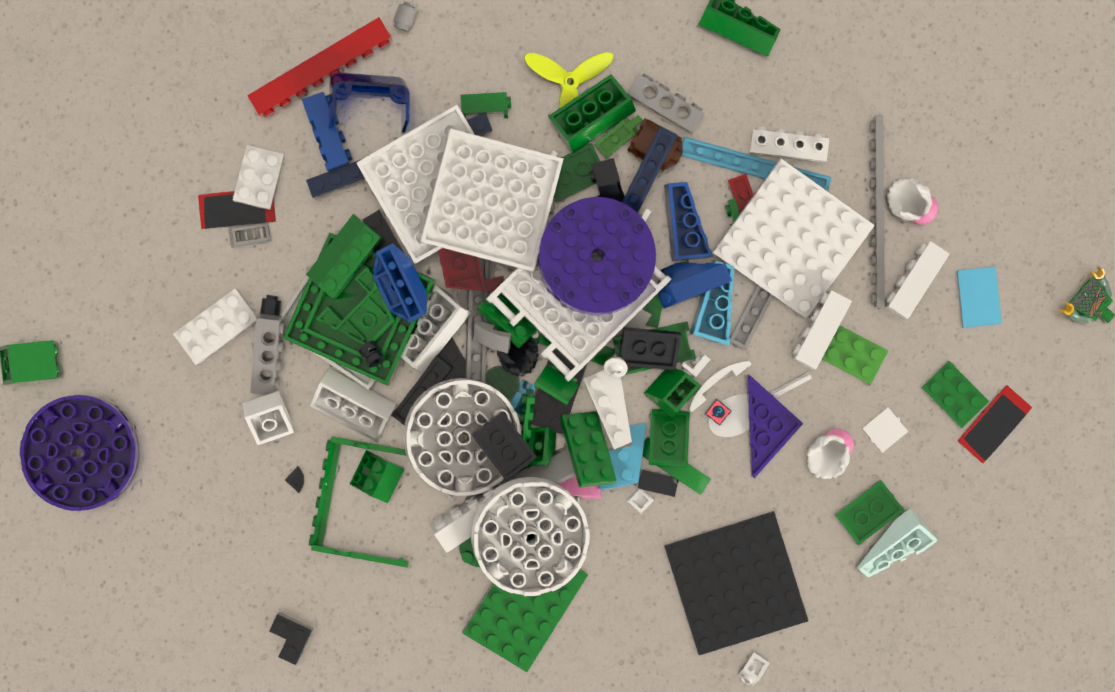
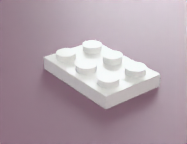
M247 145L233 201L271 210L284 154Z

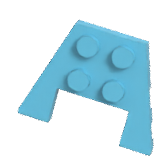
M646 423L629 426L632 446L608 450L617 481L615 484L599 485L600 490L639 484L647 429Z

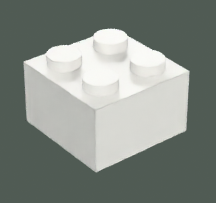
M279 391L242 403L245 419L257 445L294 433L291 417Z

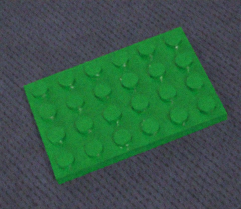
M579 569L577 574L559 589L542 593L538 596L510 593L492 583L462 633L525 672H528L588 574Z

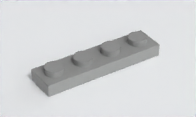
M757 285L730 337L731 343L745 350L773 298V295L761 286Z

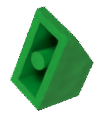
M531 427L529 447L537 458L529 463V466H546L555 453L556 432L551 428Z

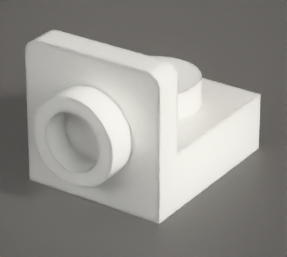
M706 355L703 357L698 356L692 363L693 369L683 362L681 364L683 367L681 371L696 377L711 359Z
M754 652L738 676L745 684L754 686L770 663Z

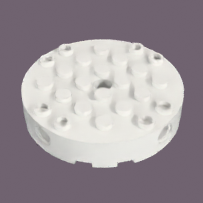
M456 378L437 383L418 397L407 415L403 434L407 458L415 472L426 483L443 493L469 496L485 492L497 483H500L504 478L471 434L499 412L503 411L521 435V426L517 413L503 394L481 381ZM463 432L467 433V439L464 442H459V435Z
M537 477L514 479L494 489L478 507L471 528L473 552L484 574L501 589L524 596H538L542 593L555 591L568 583L583 565L590 540L586 516L575 498L559 484ZM535 534L533 539L526 540L527 535Z

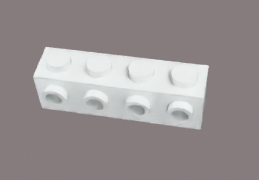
M757 127L751 133L749 154L825 163L828 155L829 138H825L824 134L814 133V136H806V132L801 131L789 134L784 129H776L775 132L768 131L766 127Z

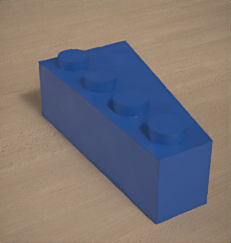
M320 92L302 99L309 122L313 127L315 139L319 143L321 156L326 162V170L331 171L350 164L349 160H352L349 149L345 150L343 142H346L343 131H338L336 124H339L337 115L331 112L330 106H333L330 96H325L324 92Z
M678 182L664 185L672 261L713 257L688 183Z

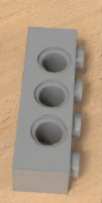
M638 74L627 92L629 97L692 134L704 115L702 108L695 103H692V105L685 102L686 98L678 93L673 95L668 92L670 89L661 83L658 86L653 83V78L647 74ZM645 89H654L655 95L651 98L647 97L644 93ZM669 98L672 104L670 107H663L661 100ZM681 107L686 108L688 115L680 117L677 114V110Z
M258 314L256 318L250 393L268 395L279 389L280 378H277V371L281 370V360L278 359L279 352L282 353L283 341H280V334L284 333L285 323L281 322L282 316ZM265 333H272L274 335V339H267L265 337ZM270 351L273 357L266 358L263 352ZM262 370H269L271 376L265 377L262 374Z

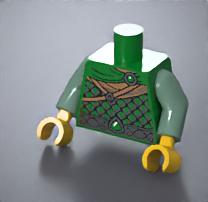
M1098 265L1097 273L1092 270L1090 271V274L1094 277L1089 278L1069 302H1063L1066 304V309H1059L1060 312L1068 315L1074 321L1088 323L1090 321L1094 322L1101 317L1109 323L1115 316L1108 309V306L1113 302L1109 282L1105 277L1104 269Z

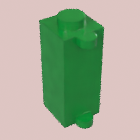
M507 92L460 95L461 112L465 119L466 115H480L483 113H504V118H508V108H511V97H507Z

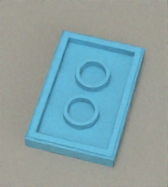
M996 267L957 270L963 328L1002 324Z

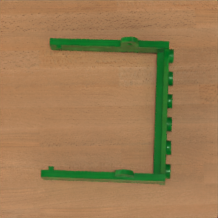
M331 436V440H327L326 451H329L327 459L324 458L322 470H325L324 478L321 477L319 482V489H322L321 496H317L315 508H318L317 516L314 515L312 527H315L314 535L311 534L309 538V546H312L311 550L408 568L409 561L403 560L401 557L394 559L323 546L341 444L407 456L405 449Z

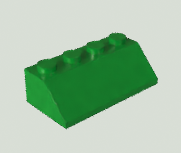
M610 74L550 114L548 118L571 152L574 153L634 113L636 109L632 99L613 75Z
M353 214L306 275L331 298H337L384 237Z

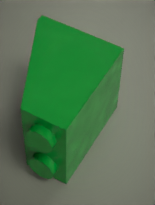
M53 340L1 346L0 364L3 385L57 379L59 365L55 361L57 347Z

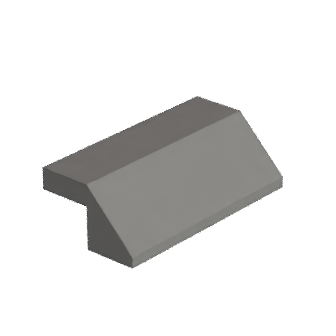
M568 446L556 450L548 465H527V468H523L507 481L503 479L500 484L502 485L508 481L525 477L543 478L559 484L575 477Z

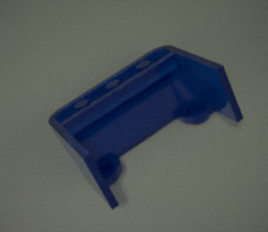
M335 73L332 75L329 83V128H333L335 121L336 100H346L351 94L390 97L393 102L402 104L401 133L406 132L409 123L410 93L406 82L402 78L351 73Z

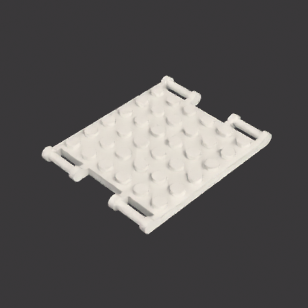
M592 253L591 257L594 261L602 260L600 253ZM537 257L534 272L517 268L486 300L489 303L492 302L510 320L509 323L513 327L525 316L551 342L541 355L544 358L547 357L565 375L564 378L569 382L671 281V278L668 275L665 276L655 266L653 274L661 281L658 285L651 279L638 299L625 309L602 316H592L566 308L551 295L542 280ZM500 293L520 311L517 315L497 297ZM555 348L574 366L572 370L552 352Z

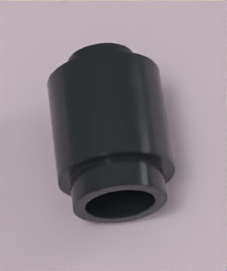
M266 295V298H262L260 314L279 316L281 301L278 300V296Z

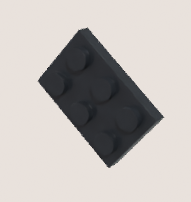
M624 327L619 357L629 367L676 370L681 333Z
M503 411L499 412L471 434L506 481L537 458Z

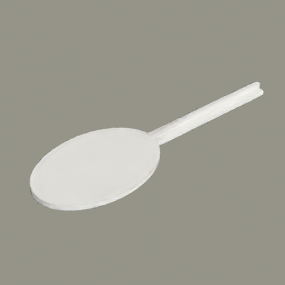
M807 372L775 389L770 394L777 398L812 379V377ZM747 394L734 395L721 402L731 412L720 426L709 418V428L715 435L733 437L748 431Z

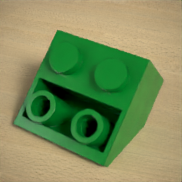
M665 369L644 394L673 419L701 385L684 371Z
M366 450L350 485L373 498L388 503L404 468Z

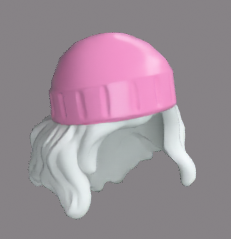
M898 179L888 188L887 203L893 215L900 217L904 221L912 220L917 224L923 225L930 223L936 217L938 203L931 196L929 188L917 179Z
M836 428L828 431L825 436L817 438L806 453L808 456L807 467L809 472L814 473L816 478L821 477V479H832V477L836 478L838 475L843 474L850 462V453L854 448V441L851 435L843 429Z

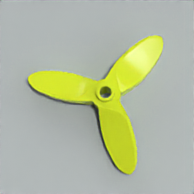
M608 52L594 55L580 63L570 72L551 59L539 54L527 53L524 55V60L540 76L559 83L561 87L559 108H561L578 96V85L605 70L611 64L614 55ZM568 78L571 79V83H570V84H567V79H568Z

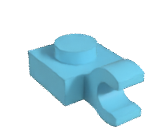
M521 380L519 384L520 393L516 392L511 400V405L518 414L524 413V406H521L522 394H526V389L535 390L536 388L531 383L526 388L528 382L525 380Z

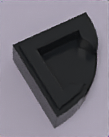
M299 466L285 479L298 493H300L304 485V474Z

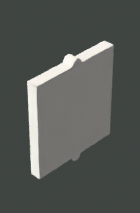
M889 407L862 428L869 436L870 442H874L882 453L908 432L900 422V418L896 417Z

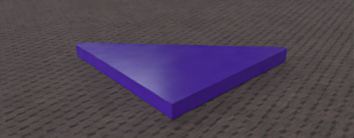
M748 374L751 476L755 479L803 423Z

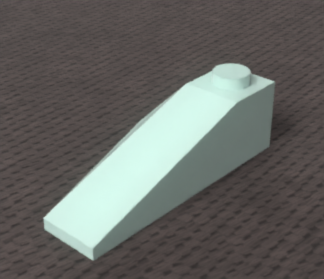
M910 508L895 519L857 567L863 574L870 577L889 568L890 563L897 560L902 562L906 560L905 556L914 552L916 554L923 552L937 542L938 539L922 518Z

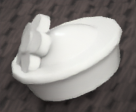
M618 356L609 358L604 364L605 372L611 377H622L628 370L626 362Z

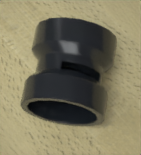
M369 341L359 349L360 355L365 357L369 368L379 365L385 359L383 353L378 351L375 341Z

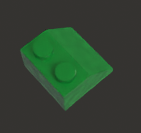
M553 364L550 367L546 365L534 383L535 386L566 405L579 386L576 384L577 379L573 377L568 382L564 378L565 376L560 374V370Z

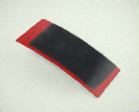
M235 191L198 195L201 229L276 222L274 198L271 210L233 201Z
M1006 385L985 411L958 439V442L981 463H984L1032 409V406Z

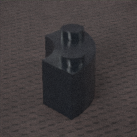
M614 158L591 164L593 169L590 172L592 183L596 182L599 196L596 197H605L622 202L624 193L621 188Z

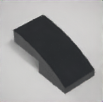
M642 469L638 488L675 497L679 480L671 476Z

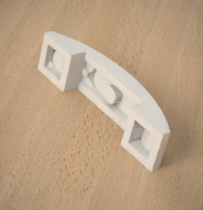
M743 361L729 365L709 377L694 395L689 406L690 412H693L706 401L702 395L706 390L730 371L737 376L750 366L751 362Z

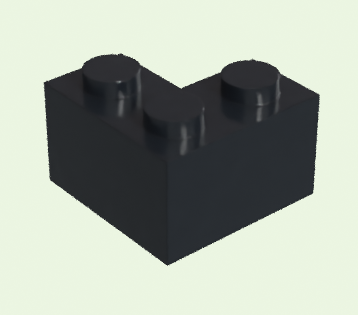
M279 612L269 632L286 639L278 657L296 665L314 628Z

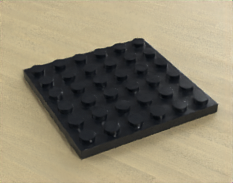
M774 511L664 545L699 656L808 622Z

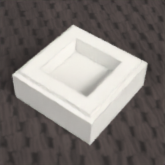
M638 488L627 502L642 514L654 499L643 489Z

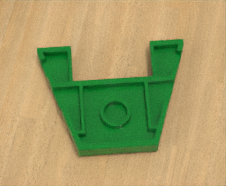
M369 266L365 267L355 278L368 294L344 319L331 306H328L316 318L318 321L326 323L331 328L339 330L363 345L369 341H376L396 321L394 314L389 311Z

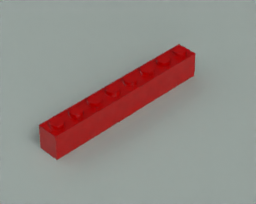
M380 17L247 96L260 117L264 115L266 118L275 112V108L279 106L283 108L290 104V99L295 96L300 98L307 94V89L314 86V88H317L324 83L323 80L327 77L334 78L339 75L342 68L347 67L348 69L357 64L356 60L363 57L365 59L374 53V49L386 47L390 44L389 40L392 38Z

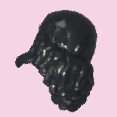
M531 337L520 348L510 341L508 353L497 350V356L505 372L523 377L526 373H531L532 369L535 368L539 349L537 343Z

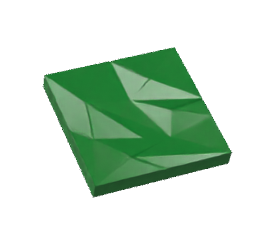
M329 232L319 257L335 238V234ZM372 252L337 298H331L309 278L283 339L389 386L402 358L401 355L419 318L409 323L394 314L396 321L375 341L378 351L383 353L385 359L379 365L372 368L368 367L365 357H362L359 353V349L363 344L316 319L328 306H331L344 319L366 297L368 292L355 278L367 266L371 268L372 272L374 271L376 253ZM416 271L427 292L428 299L436 280Z

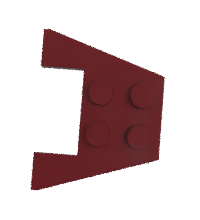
M446 248L438 250L446 288L494 292L504 282V276L483 280L479 258Z

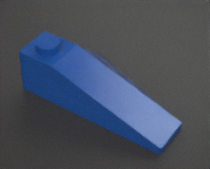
M675 263L661 269V272L665 276L668 275L671 281L657 294L663 309L727 284L732 279L725 263Z

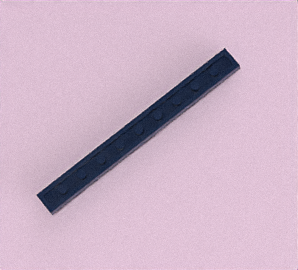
M486 113L466 120L473 133L477 136L493 131ZM358 161L307 179L306 182L312 198L364 180L365 177L357 165Z

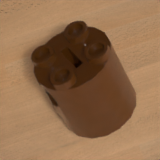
M646 118L641 123L640 129L634 135L627 150L642 160L660 128V125ZM677 136L660 169L663 172L675 166L682 156V137Z

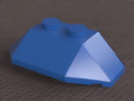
M390 244L377 251L375 254L373 278L389 311L409 323L426 315L427 292L411 259L394 244Z

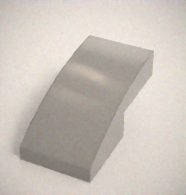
M475 321L473 338L489 348L508 353L511 333L494 330V325Z

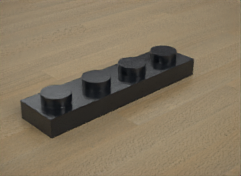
M437 355L393 412L392 416L405 425L407 415L418 397L430 387L442 382L453 366Z

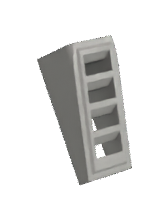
M268 222L228 229L231 248L271 241ZM259 228H262L264 238L260 239ZM251 229H254L256 239L254 240L252 238ZM243 231H247V241L244 239ZM235 232H239L240 242H237Z

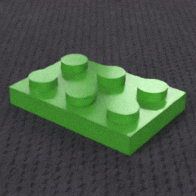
M839 325L822 360L871 385L888 350Z

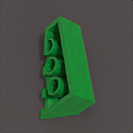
M709 0L699 25L725 38L738 42L742 46L753 49L760 54L769 56L781 30L780 28L761 16H754L751 9L746 6L742 8L735 3L736 0Z

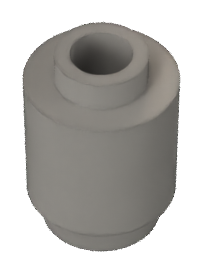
M405 1L403 4H399L393 20V26L408 31L417 13V10L414 9L415 5Z

